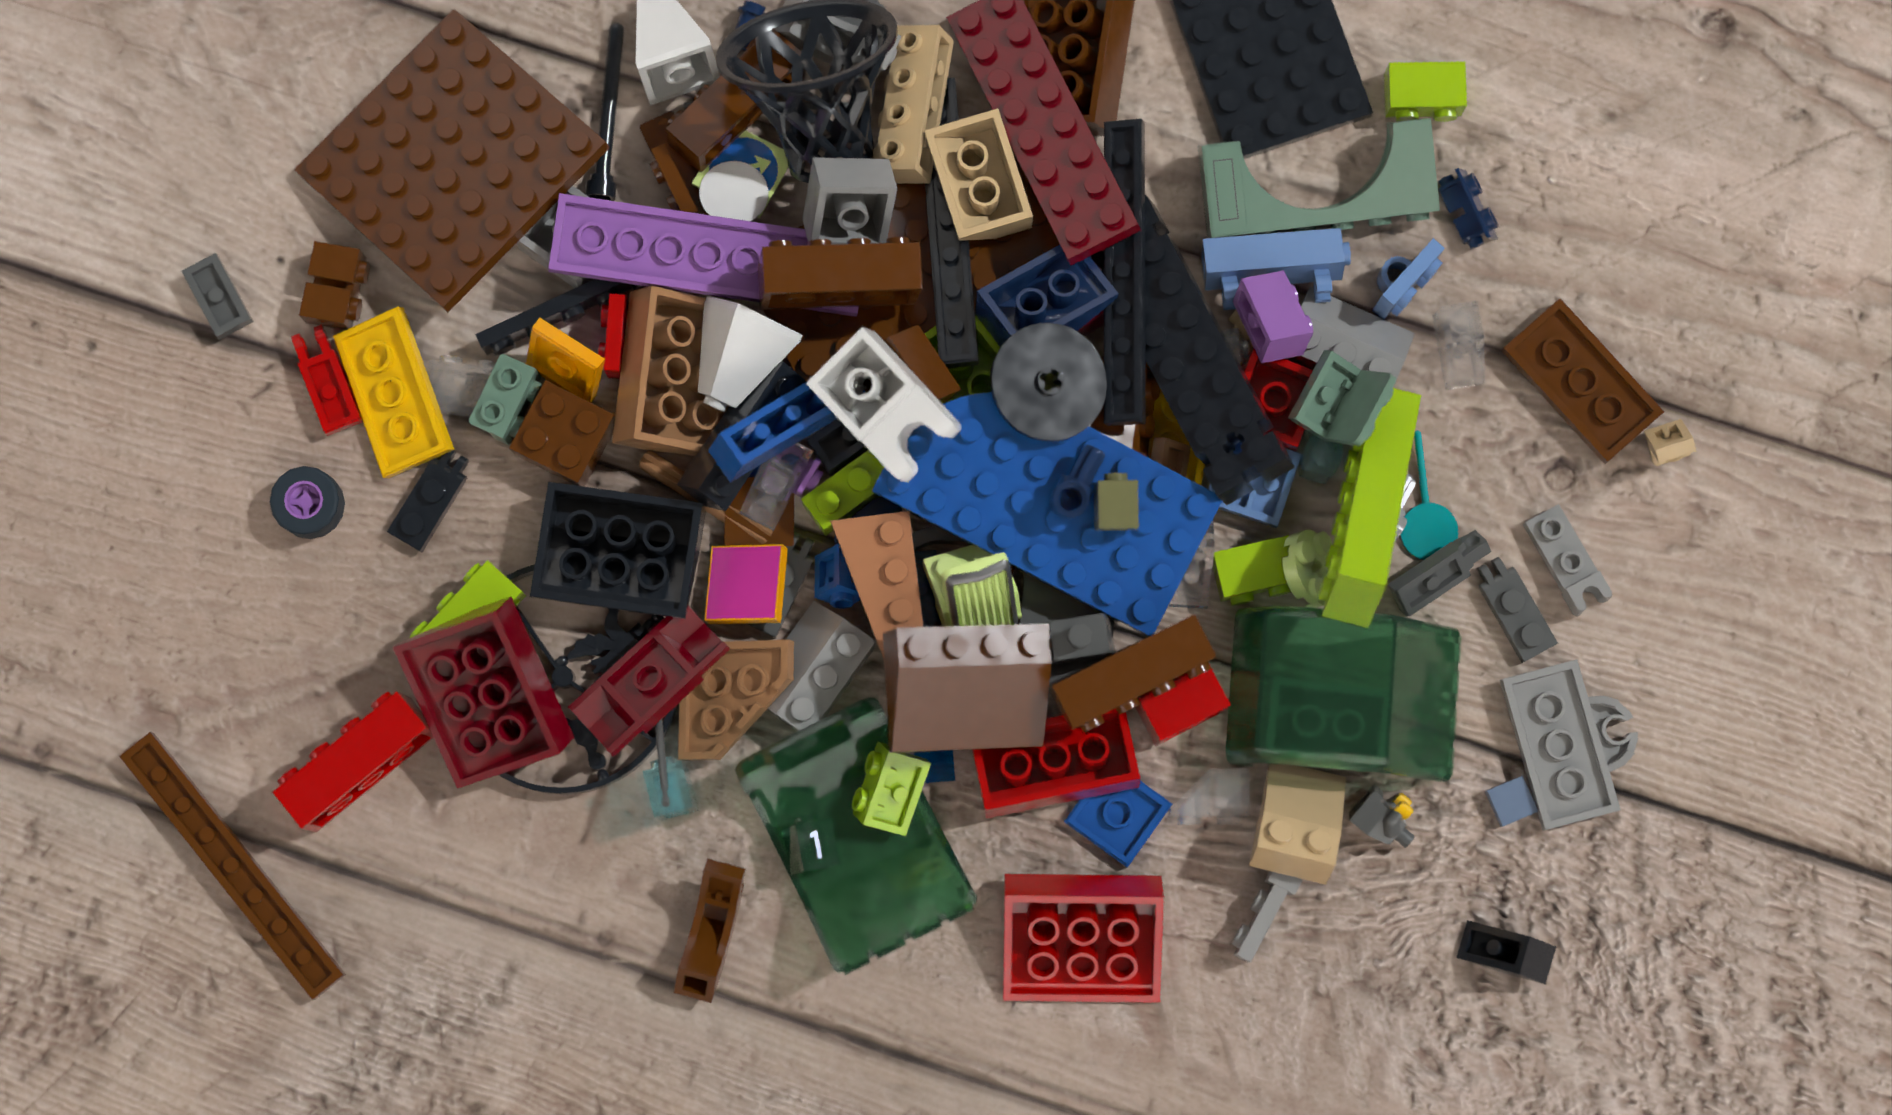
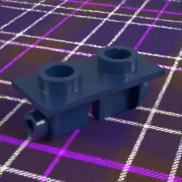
M1457 168L1455 171L1459 178L1454 179L1452 174L1443 177L1438 181L1441 186L1438 191L1449 213H1453L1461 208L1464 209L1465 214L1457 217L1453 222L1463 244H1468L1470 250L1484 244L1482 237L1485 235L1488 239L1497 240L1498 237L1494 229L1498 228L1499 225L1490 207L1484 209L1478 195L1483 193L1474 173L1468 174L1466 170Z

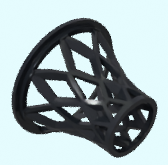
M812 0L784 6L755 17L730 33L719 46L716 54L719 73L728 82L743 90L775 127L784 148L790 174L795 179L809 183L810 172H805V163L808 161L812 166L813 158H822L818 154L820 149L825 152L823 158L873 159L874 142L871 130V106L875 81L886 54L896 42L898 36L897 24L894 16L888 10L871 2L862 0ZM827 16L862 19L846 49L837 30ZM811 18L800 56L771 31L774 28L791 22ZM877 28L883 35V42L879 49ZM820 33L834 55L826 77L822 75L812 60ZM755 38L760 71L737 57L742 48ZM864 38L865 60L854 66L851 58ZM771 47L792 64V83H784L774 74ZM803 67L812 80L802 82ZM746 73H748L755 79L759 80L761 83L752 82ZM844 81L840 89L836 93L834 90L836 84ZM819 89L822 93L821 98L810 90ZM849 89L851 98L846 108L841 99ZM774 93H777L786 101L785 107L777 103ZM802 98L818 108L816 115L805 105ZM832 114L835 116L833 121L830 119ZM825 128L829 132L828 135H823ZM847 143H852L850 150L846 147Z

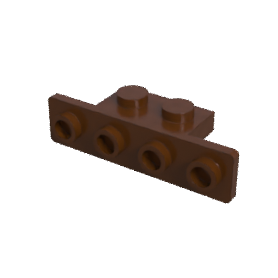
M668 111L641 124V133L655 159L654 162L649 164L658 184L666 182L671 193L670 196L665 197L670 209L709 215L701 204L700 189L692 185L699 171L668 145L667 123L675 113Z

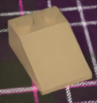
M1270 759L1249 866L1326 885L1336 865L1342 831L1346 777Z

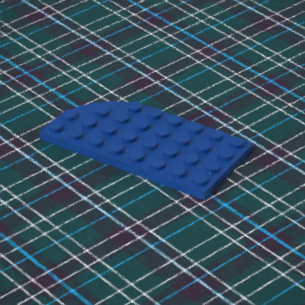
M991 392L972 394L943 404L961 424V430L953 438L949 439L939 436L926 425H921L911 432L907 441V450L918 465V471L908 482L895 478L884 466L872 489L873 493L992 555L1006 553L1009 563L1016 568L1148 637L1154 635L1222 503L1211 490L1089 426L1079 434L1061 441L1045 442L1026 437L1013 429L1003 419L996 408ZM1085 445H1092L1105 454V459L1090 485V488L1093 490L1094 483L1104 481V474L1127 473L1128 480H1138V529L1094 531V492L1086 510L1072 519L1059 518L1052 512L1049 505L1050 494L1055 489L1062 474L1069 476ZM1065 489L1059 495V503L1063 509L1074 511L1079 505V498L1074 491Z

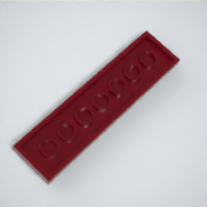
M978 0L947 16L946 18L992 110L999 109L1010 146L1070 265L1141 231L1024 1Z

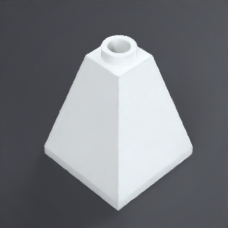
M637 0L635 63L650 105L701 89L707 84H713L720 77L710 40L677 0Z
M707 295L704 302L698 392L706 396L703 403L722 412H725L727 406L737 408L792 351L803 335L739 303Z

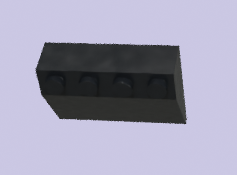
M548 482L530 597L686 619L705 522L706 510L703 503Z

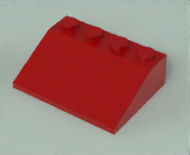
M1004 874L1003 1001L1160 1003L1164 914L1162 876Z

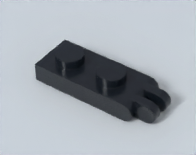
M454 450L442 455L440 460L434 458L429 462L387 530L389 534L423 553L467 480V476L462 473L469 459L460 456L453 468L449 466L456 454Z

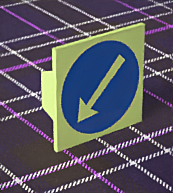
M745 130L702 172L699 171L692 185L700 189V184L705 174L720 163L728 161L744 162L756 168L767 183L768 201L765 206L766 208L789 168L784 149ZM764 210L762 211V213H761L757 218L760 219V217L762 216Z

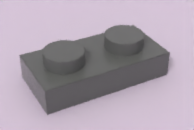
M216 253L182 270L188 285L219 340L254 322L220 257Z

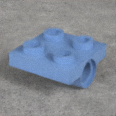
M1433 238L1412 262L1400 256L1387 260L1377 276L1378 288L1383 295L1372 312L1382 319H1385L1391 312L1397 317L1418 292L1413 287L1417 284L1422 289L1443 264L1438 258L1445 248ZM1399 269L1402 271L1401 275L1394 282H1391L1387 271Z
M1241 442L1235 445V454L1242 452ZM1286 449L1295 468L1270 482L1259 476L1250 481L1254 491L1228 505L1222 502L1219 509L1277 528L1302 454ZM1210 484L1208 489L1211 490L1212 492H1214V490H1213V488H1212V486H1211V484Z

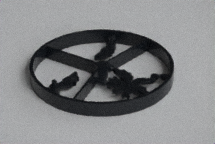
M535 564L519 569L506 577L514 583L524 577L533 575ZM516 607L523 623L555 668L552 673L554 683L551 685L554 692L559 687L568 689L572 686L582 693L586 691L575 683V673L566 666L569 662L568 659L599 656L603 651H609L604 657L591 660L592 666H596L592 672L594 674H604L649 633L647 630L654 623H660L664 619V616L652 615L651 620L648 619L642 625L638 622L626 633L618 625L619 610L609 609L604 629L610 638L600 633L595 636L587 634L584 640L575 641V649L571 650L567 657L563 655L554 659L520 608ZM678 705L666 715L663 721L664 737L673 722ZM566 718L576 743L585 747L588 753L590 767L594 770H599L597 772L599 781L576 787L560 788L531 784L517 779L508 773H503L499 776L518 786L547 794L567 795L594 791L623 779L640 767L657 749L656 736L653 738L642 730L640 734L651 741L649 746L628 766L609 776L608 772L604 769L607 765V759L603 754L597 752L598 739L578 718L575 720Z

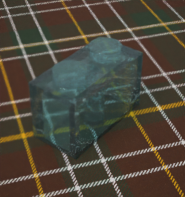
M673 756L666 757L669 787L667 791L670 805L663 807L658 760L650 762L652 769L643 771L654 817L663 821L699 811L688 766L682 761L677 762V759H674Z

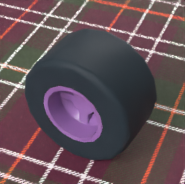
M308 466L293 468L281 475L272 487L269 501L272 515L278 524L295 536L307 539L322 537L334 530L342 519L345 508L343 491L337 482L320 469Z

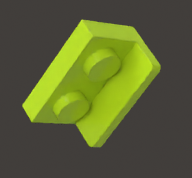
M877 742L875 750L869 753L865 762L866 776L863 785L856 790L853 796V815L863 825L906 836L931 762L926 758L904 752L890 753L887 744Z

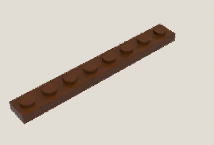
M149 732L119 756L312 1000H316L346 975L155 733Z

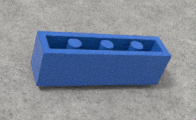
M804 383L719 433L708 452L731 483L833 422L838 417Z

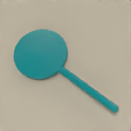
M1417 430L1414 433L1422 504L1413 507L1405 515L1407 523L1400 536L1404 547L1410 554L1425 560L1450 542H1453V540L1458 539L1459 531L1454 515L1447 508L1440 504L1429 502L1422 434Z

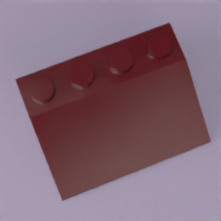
M511 596L474 609L392 647L457 789L559 755L575 738Z

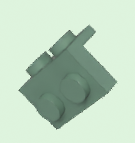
M501 354L469 418V423L490 433L495 440L510 445L512 438H515L525 419L523 415L529 403L533 404L543 385L540 382L542 377L537 369L505 354Z

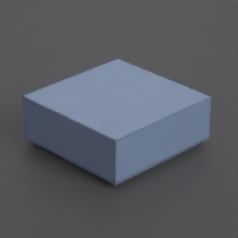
M1523 775L1485 791L1500 827L1539 812Z

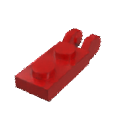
M321 324L313 328L315 339L321 348L322 354L310 358L307 344L300 333L291 336L300 361L297 364L325 435L329 436L362 423L363 420L338 355L332 348L327 333Z

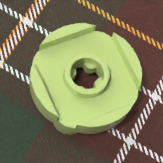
M1304 530L1291 534L1284 543V547L1290 545L1289 556L1282 557L1283 571L1287 584L1297 599L1304 597L1309 602L1305 606L1310 609L1322 607L1325 602L1318 599L1323 577L1327 576L1328 567H1325V560L1332 540L1324 531L1316 533L1313 530Z

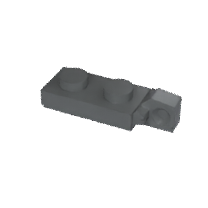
M1474 530L1461 538L1453 540V542H1450L1390 582L1388 586L1399 610L1406 617H1410L1470 577L1469 570L1474 566V563L1492 552L1487 540Z

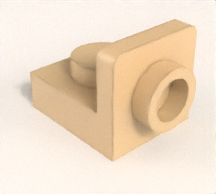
M1682 419L1644 431L1651 459L1655 466L1678 461L1689 456L1692 452H1696L1694 439Z

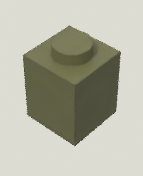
M1127 473L1104 474V481L1094 483V531L1138 529V480H1128Z

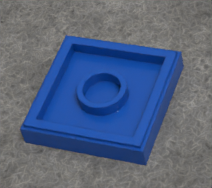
M1140 781L1138 788L1080 799L1064 823L1128 868L1168 812L1172 803Z

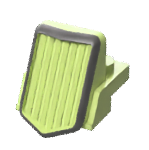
M974 545L923 559V568L935 597V607L942 626L1014 625L1018 623V619L1022 618L1019 593L1011 574L1010 563L1006 553L992 555Z

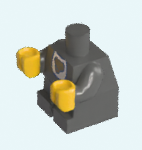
M1373 784L1350 810L1349 820L1372 838L1388 845L1395 839L1406 848L1415 838L1405 828L1407 826L1406 819L1414 811L1410 806L1412 804L1411 799L1403 793H1398L1391 803L1386 802L1383 799V791Z

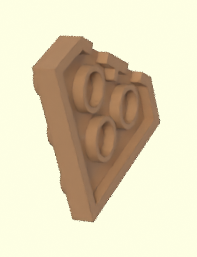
M787 639L724 642L730 650L702 675L704 681L679 703L678 760H721L794 680V641Z

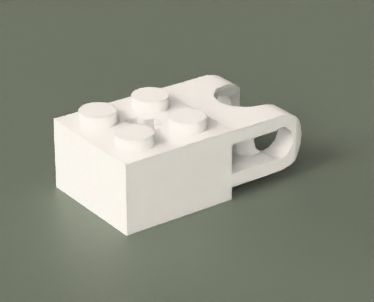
M864 327L806 383L859 441H862L895 478L904 482H908L918 471V465L907 450L908 437L914 429L921 425H926L937 435L949 439L953 438L961 430V424L881 337L875 331ZM865 379L872 380V388L869 393H863V390L867 388L863 385Z

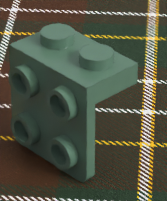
M1324 350L1288 418L1323 441L1360 446L1372 435L1375 429L1374 422L1382 407L1390 401L1396 377L1387 372L1361 370L1332 350Z

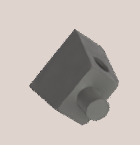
M1105 613L1045 623L1049 624L1051 666L1105 658L1116 654L1110 616Z

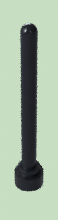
M613 23L609 28L599 136L607 142L610 148L596 162L595 173H592L590 179L586 181L585 194L588 197L615 201L617 186L613 182V176L610 175L624 38V28L619 23Z

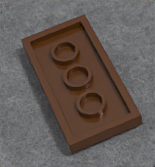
M1561 298L1501 350L1604 464L1610 461L1664 413L1662 408Z

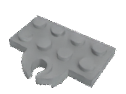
M1577 659L1501 679L1500 684L1533 799L1539 811L1537 813L1542 830L1545 831L1620 811L1610 772L1624 766L1635 754L1634 750L1638 741V732L1628 733L1621 741H1614L1608 737L1606 726L1612 719L1625 722L1633 718L1630 711L1617 699L1607 696L1588 697Z

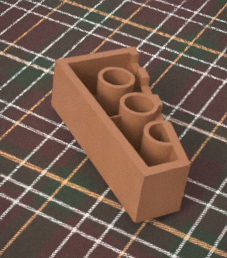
M909 511L831 521L883 660L884 632L895 628L923 627Z

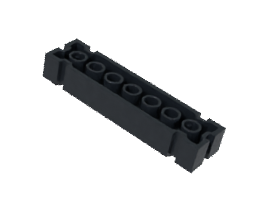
M1145 195V360L1195 456L1205 465L1211 463L1203 471L1216 496L1228 505L1254 491L1250 481L1262 476L1267 482H1270L1292 470L1295 466L1282 441L1275 433L1271 431L1266 434L1267 431L1274 428L1179 248L1169 237L1168 234L1170 232L1157 207ZM1103 249L1091 255V257L1101 267V272L1104 274ZM1241 442L1242 452L1235 454V445Z

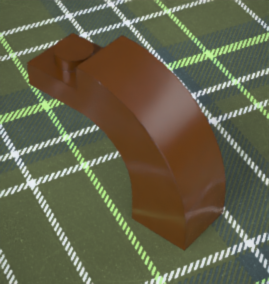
M707 858L693 923L677 970L674 987L675 994L712 1003L741 903L745 884L743 883L745 868Z

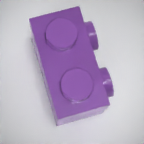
M1284 270L1242 278L1233 303L1260 362L1266 363L1304 355L1307 345L1313 336V324L1310 317L1304 314L1299 303L1297 289L1293 284H1290Z

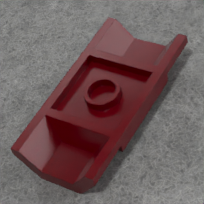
M688 606L686 619L666 616L570 704L568 708L614 757L642 730L647 733L704 681L702 675L722 658L730 648Z

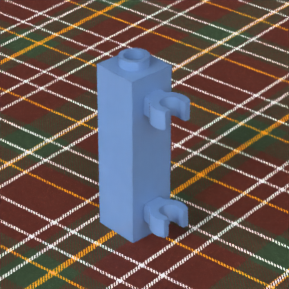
M1341 228L1206 238L1202 241L1201 252L1205 291L1221 289L1223 310L1236 309L1233 299L1242 278L1284 270L1290 284L1313 282L1315 303L1331 302L1332 281L1342 280L1345 265L1351 264L1349 242L1342 241Z

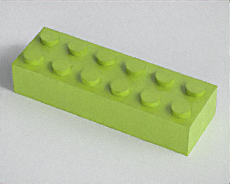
M1393 388V395L1390 401L1382 407L1374 422L1375 429L1372 435L1360 446L1352 445V450L1349 449L1343 470V472L1347 473L1346 481L1343 480L1337 500V503L1341 504L1340 511L1336 512L1331 530V535H1334V541L1329 546L1325 560V567H1328L1327 576L1323 577L1318 599L1325 601L1322 612L1323 617L1366 628L1371 623L1387 585L1422 395Z

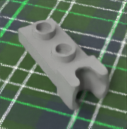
M1559 504L1523 524L1561 592H1563L1562 596L1574 616H1580L1586 609V603L1583 599L1584 592L1592 593L1600 603H1605L1612 597L1610 587L1601 572L1595 567Z
M1269 871L1264 882L1269 884L1270 887L1267 892L1260 889L1250 910L1256 912L1249 926L1242 923L1232 941V945L1237 947L1233 954L1234 956L1247 963H1251L1286 895H1295L1303 879Z

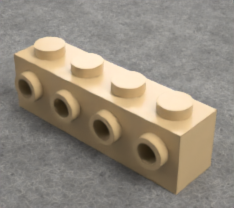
M940 25L897 26L898 34L902 37L896 47L897 54L891 63L889 75L885 78L884 82L886 96L883 111L880 112L878 117L880 131L877 147L873 150V159L890 160L896 183H930L934 162L924 130L940 126L954 40Z

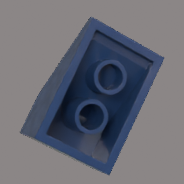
M1058 245L977 291L975 315L1001 347L1014 333L1033 324L1056 323L1078 331L1116 300L1119 293L1090 256L1070 265L1061 245Z

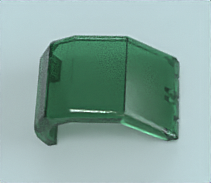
M1265 606L1238 609L1234 621L1229 691L1231 706L1228 708L1226 758L1228 763L1241 767H1253V764H1282L1378 772L1434 782H1447L1453 776L1455 755L1453 741L1456 739L1457 709L1455 708L1456 702H1458L1460 674L1458 664H1460L1462 636H1460L1458 629L1383 613H1374L1369 627L1366 628L1323 617V608Z
M874 697L859 700L746 757L735 768L737 778L745 794L749 795L801 898L833 969L836 972H844L845 975L870 964L869 959L877 956L879 959L907 945L905 940L911 937L915 941L942 927L941 922L946 919L952 922L974 911L973 905L977 902V896L923 791H921L906 836L863 825L853 815V796L856 790L863 785L866 776L865 762L869 753L875 750L877 742H882L889 746L888 718L878 699ZM813 831H817L822 858H818L815 838L810 837Z

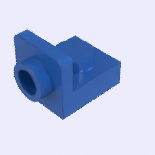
M838 543L815 556L814 598L830 603L834 608L846 609L860 601V597L855 584L851 582V574Z

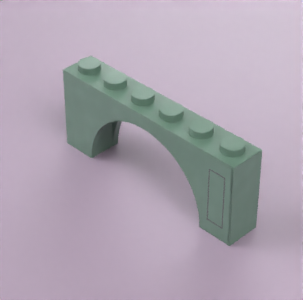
M1431 118L1386 123L1387 135L1384 153L1369 181L1349 198L1321 208L1294 207L1277 200L1267 193L1250 173L1244 161L1240 141L1197 145L1207 237H1232L1255 233V235L1278 233V230L1292 228L1293 232L1316 230L1317 225L1330 224L1331 229L1341 228V230L1354 228L1353 221L1368 219L1369 226L1392 224L1391 217L1406 215L1407 222L1430 219L1429 212L1440 211Z

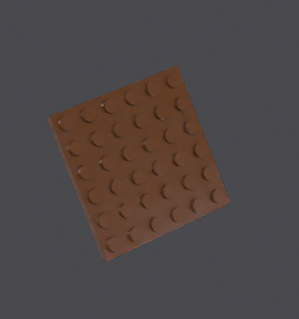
M453 9L294 171L448 313L558 201L559 193L565 194L610 147L603 138L467 19Z

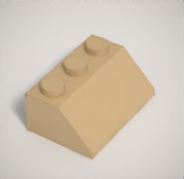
M998 108L924 130L959 241L997 239L1032 228L1033 214Z

